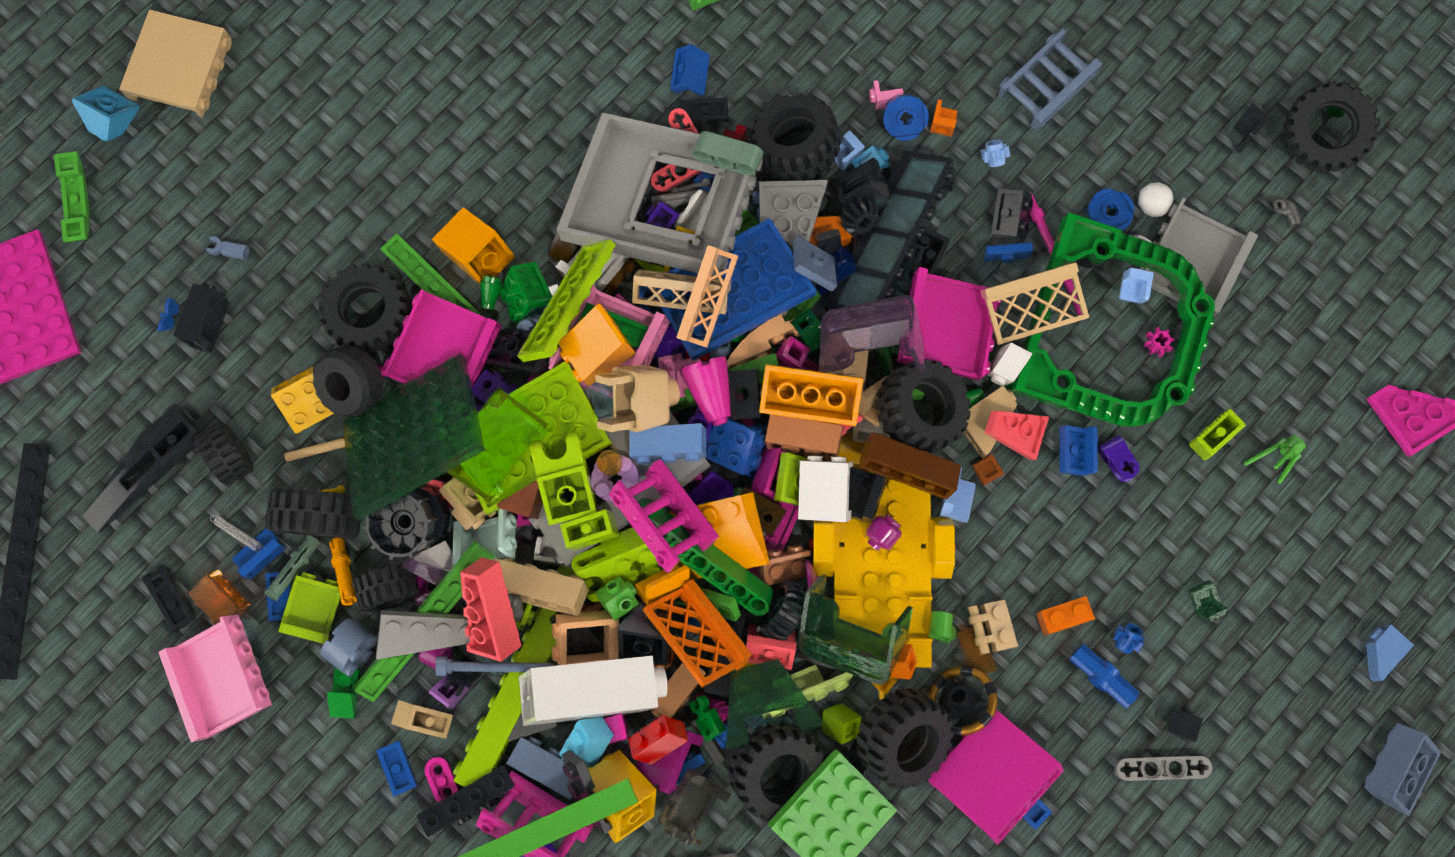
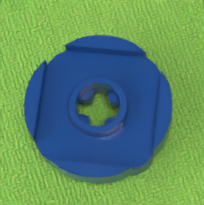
M901 94L887 101L882 119L884 127L890 135L898 140L908 141L918 137L923 128H926L929 114L927 107L919 97L911 94ZM904 112H907L909 115L911 114V118H908L906 123L900 119Z
M1113 189L1101 190L1093 196L1087 207L1088 219L1121 229V232L1130 225L1133 219L1134 204L1131 198L1122 191L1119 193L1113 191ZM1106 207L1116 210L1113 217L1106 214Z

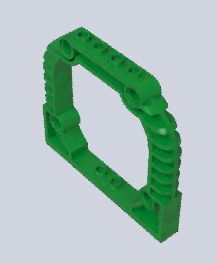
M1068 212L1062 217L1046 271L1084 258H1088L1094 264H1101L1109 258H1114L1145 269L1148 268L1164 276L1179 291L1180 297L1177 311L1184 324L1169 376L1155 384L1150 399L1144 402L1124 401L1084 388L1076 384L1075 375L1071 371L1065 369L1058 370L1051 361L1047 351L1038 348L1042 332L1026 336L1023 349L1031 352L1032 355L1017 378L1012 382L1010 390L1014 394L1060 409L1078 412L1118 426L1135 427L1148 424L1160 418L1170 408L1184 404L1189 396L1193 394L1196 386L1194 378L1202 366L1201 354L1208 345L1207 333L1212 328L1215 320L1213 316L1215 302L1211 296L1205 294L1203 282L1200 281L1195 267L1183 255L1170 248L1121 233V229ZM1097 246H1101L1104 249V255H1100L1097 252ZM1046 286L1041 287L1038 298L1048 302L1053 290ZM1037 301L1033 314L1040 317L1045 305ZM1197 302H1199L1202 305V312L1198 311V309L1196 308ZM1048 309L1043 320L1049 322L1052 311ZM1032 318L1028 330H1032L1038 320ZM1058 377H1062L1065 380L1064 388L1059 387L1057 384ZM1172 389L1177 393L1176 401L1171 398L1170 392Z

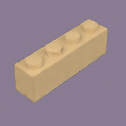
M503 558V560L493 559L500 563L508 594L520 596L523 603L579 617L589 591L582 578L576 575L564 576L552 569L547 571L540 570L532 564H525V566L516 564L515 561L508 558Z

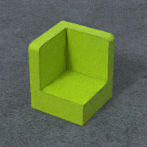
M837 704L823 710L821 730L842 745L857 738V734L860 731L861 716L844 704Z

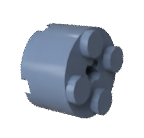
M348 618L337 626L332 632L335 636L331 643L326 640L320 653L326 661L348 677L354 674L361 662L366 663L372 657L374 652L371 648L378 641V637L353 618Z

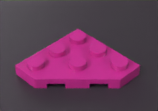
M1387 385L1366 398L1407 457L1414 455L1455 428V400L1433 397L1431 394L1413 390H1402L1391 385Z

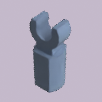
M215 236L209 238L213 243H217L213 249L206 248V251L211 255L222 254L223 256L241 260L248 259L249 245L226 240L222 242Z

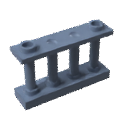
M1064 29L1058 34L1053 33L1045 42L1046 45L1011 78L1009 76L1006 77L999 86L1001 87L998 94L1000 99L1009 92L1033 114L1032 117L1034 119L1030 126L1036 132L1092 80L1102 66V63L1097 58L1090 64L1088 62L1084 63L1063 44L1062 40L1066 34ZM1056 49L1079 70V75L1075 79L1067 76L1046 56ZM1040 63L1063 84L1064 89L1060 93L1054 92L1031 70ZM1023 78L1027 79L1048 99V104L1044 108L1037 106L1016 86Z

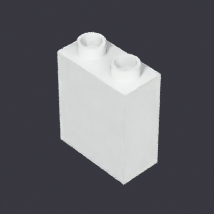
M653 656L531 668L519 676L523 726L640 713L657 708V698L666 697L667 695L664 667H654Z

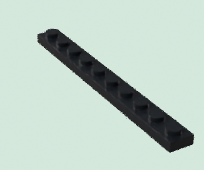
M23 444L0 599V679L17 680L51 448L48 444Z

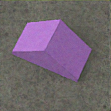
M448 674L433 686L429 693L447 708L454 709L469 688L465 686L462 694L458 697L455 695L458 689L456 686H450L446 690L444 687L448 678L451 677Z

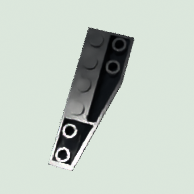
M174 404L138 437L84 513L83 517L97 533H101L196 447L195 436L202 431L177 404Z

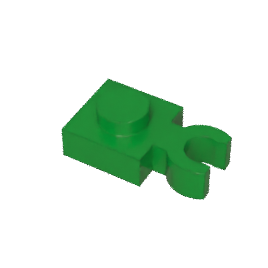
M702 695L697 697L696 701L689 703V706L698 716L695 723L707 743L725 732L726 728L716 709L710 710L707 696Z

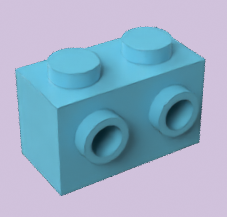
M602 716L589 719L583 718L575 724L559 755L562 758V754L570 749L584 760L587 768L594 767L614 734Z

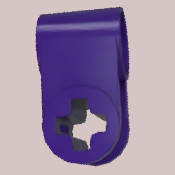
M1120 435L1097 447L1099 455L1119 481L1129 482L1138 474L1140 470L1139 463ZM1129 467L1131 471L1124 472L1122 469Z

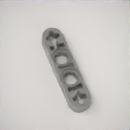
M1203 756L1122 758L1114 765L1115 775L1124 781L1207 778L1212 772L1210 760ZM1198 760H1200V764L1205 765V769L1201 770V774H1199L1198 770H1188L1187 765H1197ZM1150 761L1155 763L1157 767V772L1153 776L1147 775L1144 770L1145 764ZM1172 761H1177L1181 765V772L1178 775H1173L1169 771V765ZM1125 762L1128 767H1138L1140 777H1137L1138 772H1128L1126 777L1125 773L1120 771V767H1124Z

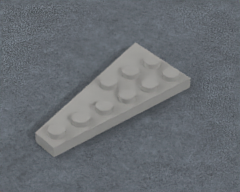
M828 180L759 182L760 223L770 218L792 253L793 240L797 235L808 242L810 241ZM787 311L781 313L783 317H786Z

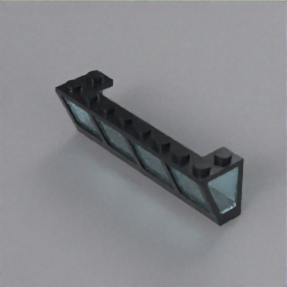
M904 150L887 183L891 203L879 210L881 219L876 222L877 227H873L870 230L871 234L866 232L863 237H859L837 280V287L830 293L824 305L827 315L853 326L869 327L872 334L884 328L887 322L885 304L888 300H892L897 281H901L904 277L905 265L908 260L911 261L916 252L915 246L918 240L921 241L923 239L927 222L932 221L934 218L937 202H941L943 198L946 199L949 191L953 192L956 186V169L954 168L952 158Z

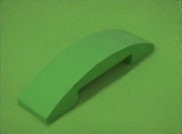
M74 151L54 154L56 176L60 178L64 220H61L63 242L88 240L90 223L89 200L79 153Z

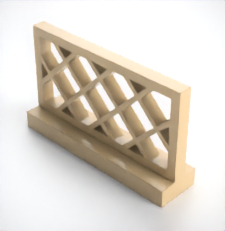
M1070 263L980 290L982 298L986 302L997 345L1089 318L1077 272H1079L1077 263ZM1068 279H1072L1074 285L1071 295L1059 290L1062 283ZM1058 283L1056 288L1053 287L1051 284ZM1046 286L1053 290L1048 302L1037 297L1041 287ZM1035 290L1033 294L1029 293L1028 291ZM1024 293L1031 297L1025 309L1014 304L1018 294ZM1057 293L1068 299L1062 310L1051 305ZM1013 296L1012 299H1011V301L1005 299V298H1008V297ZM1002 300L1009 304L1003 316L994 311L992 302ZM1034 300L1045 305L1040 317L1029 312ZM1071 301L1079 305L1082 315L1073 317L1065 313ZM1012 306L1023 312L1017 324L1006 318ZM1049 308L1060 313L1056 322L1052 324L1043 320ZM1026 314L1038 320L1032 330H1026L1020 326ZM1005 321L1015 328L1010 336L1002 338L1000 327ZM1040 323L1045 324V326L1039 327ZM1018 329L1023 331L1022 333L1016 334Z

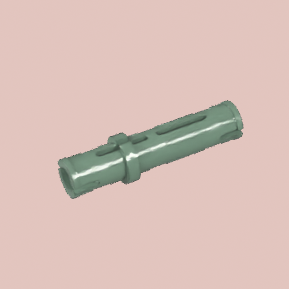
M308 535L298 550L291 553V559L264 593L272 600L277 601L300 569L309 563L308 559L316 548L319 547L320 542L313 536Z

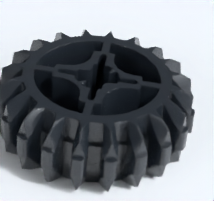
M791 579L778 584L777 588L773 589V598L768 612L757 617V632L764 638L787 640L788 636L793 634L795 628H798V624L806 613V608L809 605V591L802 584Z

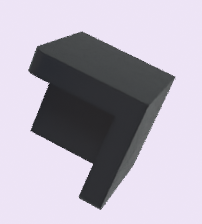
M1176 708L1168 709L1167 714H1170L1171 718L1167 732L1179 736L1184 741L1196 742L1203 718Z

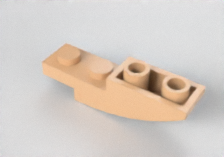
M782 314L752 331L727 360L728 369L770 355V344L772 343L776 346L791 335H795V337L800 336L790 323L794 319L785 322Z

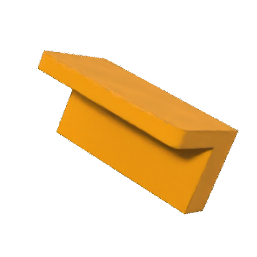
M676 564L668 573L662 570L636 583L635 589L637 594L646 605H649L682 588L685 582L689 581V568L687 565L679 568Z

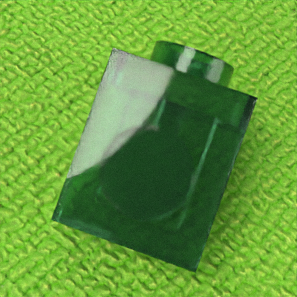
M1207 580L1188 590L1196 614L1205 621H1216L1222 615L1229 612L1228 608L1221 604L1212 581Z

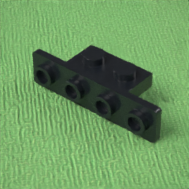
M500 766L417 814V819L427 837L451 824L458 823L460 826L471 820L470 814L477 810L481 813L483 808L486 810L494 806L492 802L498 799L497 797L513 789L515 784L506 767Z

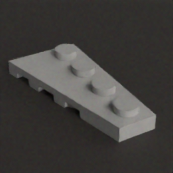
M381 611L376 660L468 644L470 639L465 634L468 618L464 615Z

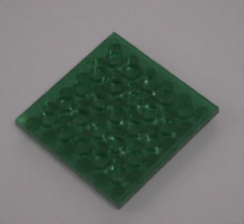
M461 353L447 359L439 366L429 369L416 379L408 381L395 391L389 392L363 414L342 420L352 514L359 521L485 450L467 362Z

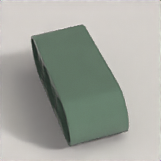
M706 131L700 134L692 152L693 157L700 162L749 176L755 175L764 154L763 150L756 145Z

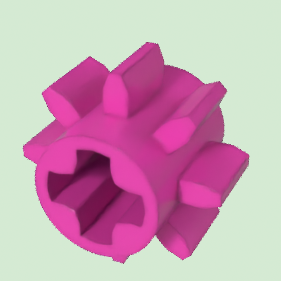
M1159 327L1154 330V334L1148 332L1145 335L1149 341L1145 342L1143 346L1148 347L1149 355L1154 353L1158 354L1159 358L1164 355V351L1169 353L1173 349L1169 344L1175 338H1170L1169 330L1160 331Z

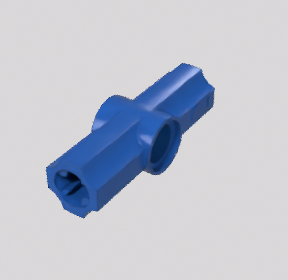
M1084 643L1069 658L1072 663L1088 676V680L1096 688L1108 693L1123 708L1127 709L1140 694L1137 689L1120 676L1121 673L1114 665L1104 659L1102 660Z

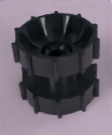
M426 482L409 487L407 484L400 485L396 491H391V489L383 490L380 492L381 496L375 499L372 504L366 505L368 509L366 525L362 529L367 531L368 537L373 544L371 546L372 549L376 548L383 554L388 555L390 560L408 555L410 558L420 555V550H427L435 546L443 537L450 534L448 527L452 511H449L443 495L427 486ZM406 515L411 518V526L406 522Z

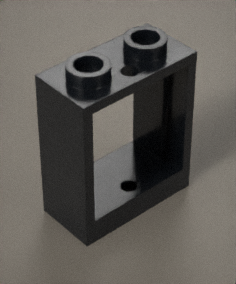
M193 283L173 336L190 348L211 354L230 302L223 297V293L216 291L215 286L207 283H202V286Z

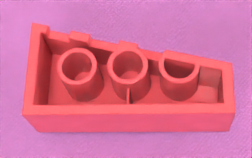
M481 557L460 572L462 597L467 602V606L463 608L464 616L468 618L465 634L470 639L466 647L467 652L502 662L521 647V642L499 561Z

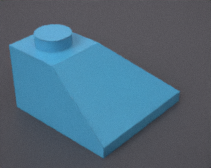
M105 86L72 98V103L87 130L105 141L121 136L140 109L139 104Z

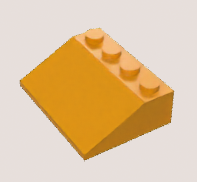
M753 492L696 505L719 535V538L713 543L715 547L745 569L770 564ZM672 511L669 512L674 517H676ZM681 561L677 563L679 568L685 566ZM689 568V580L703 578Z

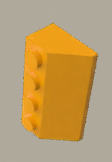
M766 364L759 413L856 426L863 378Z

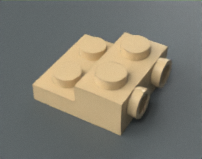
M464 471L440 488L439 492L454 507L451 514L466 531L471 527L476 530L485 523L484 517L487 514H485ZM497 510L496 512H494V513H492V514H490V515H488V516H489L490 518H492L494 515H496V514L499 512V510Z

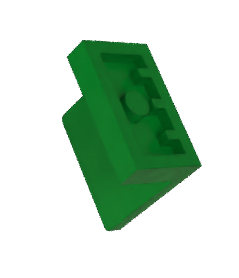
M537 262L511 266L500 290L501 300L505 302L511 321H514L516 327L519 322L528 316L531 309L547 306L552 298V294Z

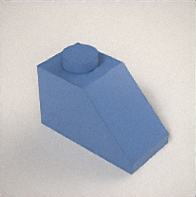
M1392 625L1376 627L1369 635L1371 639L1366 643L1369 678L1373 682L1383 681L1414 646Z

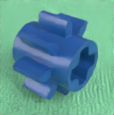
M1128 623L1126 627L1119 625L1114 632L1115 636L1113 639L1116 640L1115 645L1124 653L1129 654L1133 649L1139 652L1144 645L1145 637L1142 636L1143 631L1135 624Z

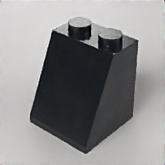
M678 598L673 600V606L678 607ZM642 600L618 627L619 659L653 656V664L667 666L671 647L644 613L643 609L647 605ZM659 608L653 610L658 617L667 619L668 611ZM672 612L670 620L677 621L678 613ZM669 626V632L674 636L676 628Z

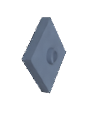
M797 235L793 240L794 270L824 288L833 291L837 287L834 257Z

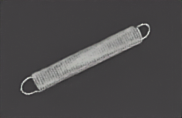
M219 517L218 522L215 524L221 529L223 524L229 526L225 528V532L234 538L236 534L240 535L236 539L240 542L243 541V544L246 542L243 540L244 538L252 541V544L248 543V547L258 552L259 549L253 547L254 545L259 546L256 544L259 543L250 536L248 538L247 534Z

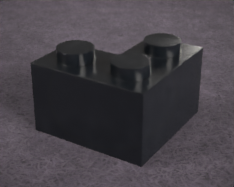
M908 220L903 233H910L915 223ZM926 228L923 239L921 241L918 240L915 246L916 252L914 257L916 259L908 278L912 280L913 273L919 267L928 269V274L935 275L948 247L950 238ZM899 239L897 250H902L906 239Z

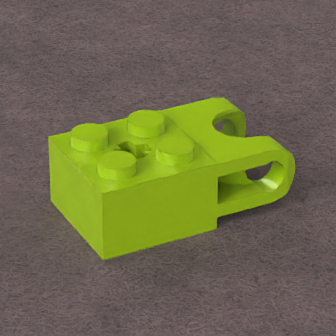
M576 431L569 432L566 435L567 451L560 459L549 457L541 442L535 441L530 443L529 448L549 526L599 512L581 440ZM566 488L574 493V497H571V502L567 498L563 499L562 493H566Z
M633 527L620 532V536L603 541L601 545L582 552L573 558L571 566L574 573L582 579L589 578L585 584L589 590L586 597L590 601H599L595 594L597 591H594V589L599 588L598 590H600L617 577H620L625 583L629 581L635 586L636 583L664 570Z

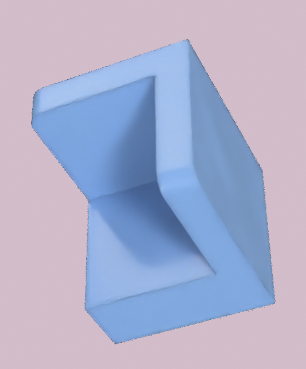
M848 131L843 136L839 155L835 157V164L842 171L851 166V161L862 154L865 148L851 131Z
M1129 268L1124 271L1119 299L1139 304L1148 301L1154 272Z

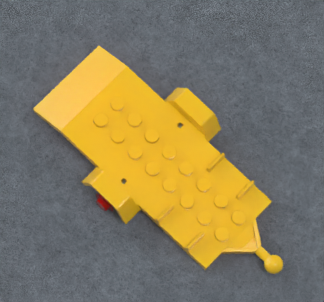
M846 432L842 435L839 457H846V462H853V468L876 474L858 467L861 457L860 450L863 443L852 441L853 433ZM887 478L875 518L879 515L885 516L887 514L901 525L899 529L902 535L890 550L881 548L878 551L868 544L870 538L866 535V529L870 524L852 518L847 522L813 520L814 538H809V550L813 553V568L816 575L834 577V642L842 645L837 666L859 667L879 691V699L881 700L885 698L884 695L889 693L898 678L883 677L877 659L884 643L912 644L918 660L915 668H932L933 639L928 637L931 621V578L952 579L955 566V527L952 519L947 517H931L930 493Z

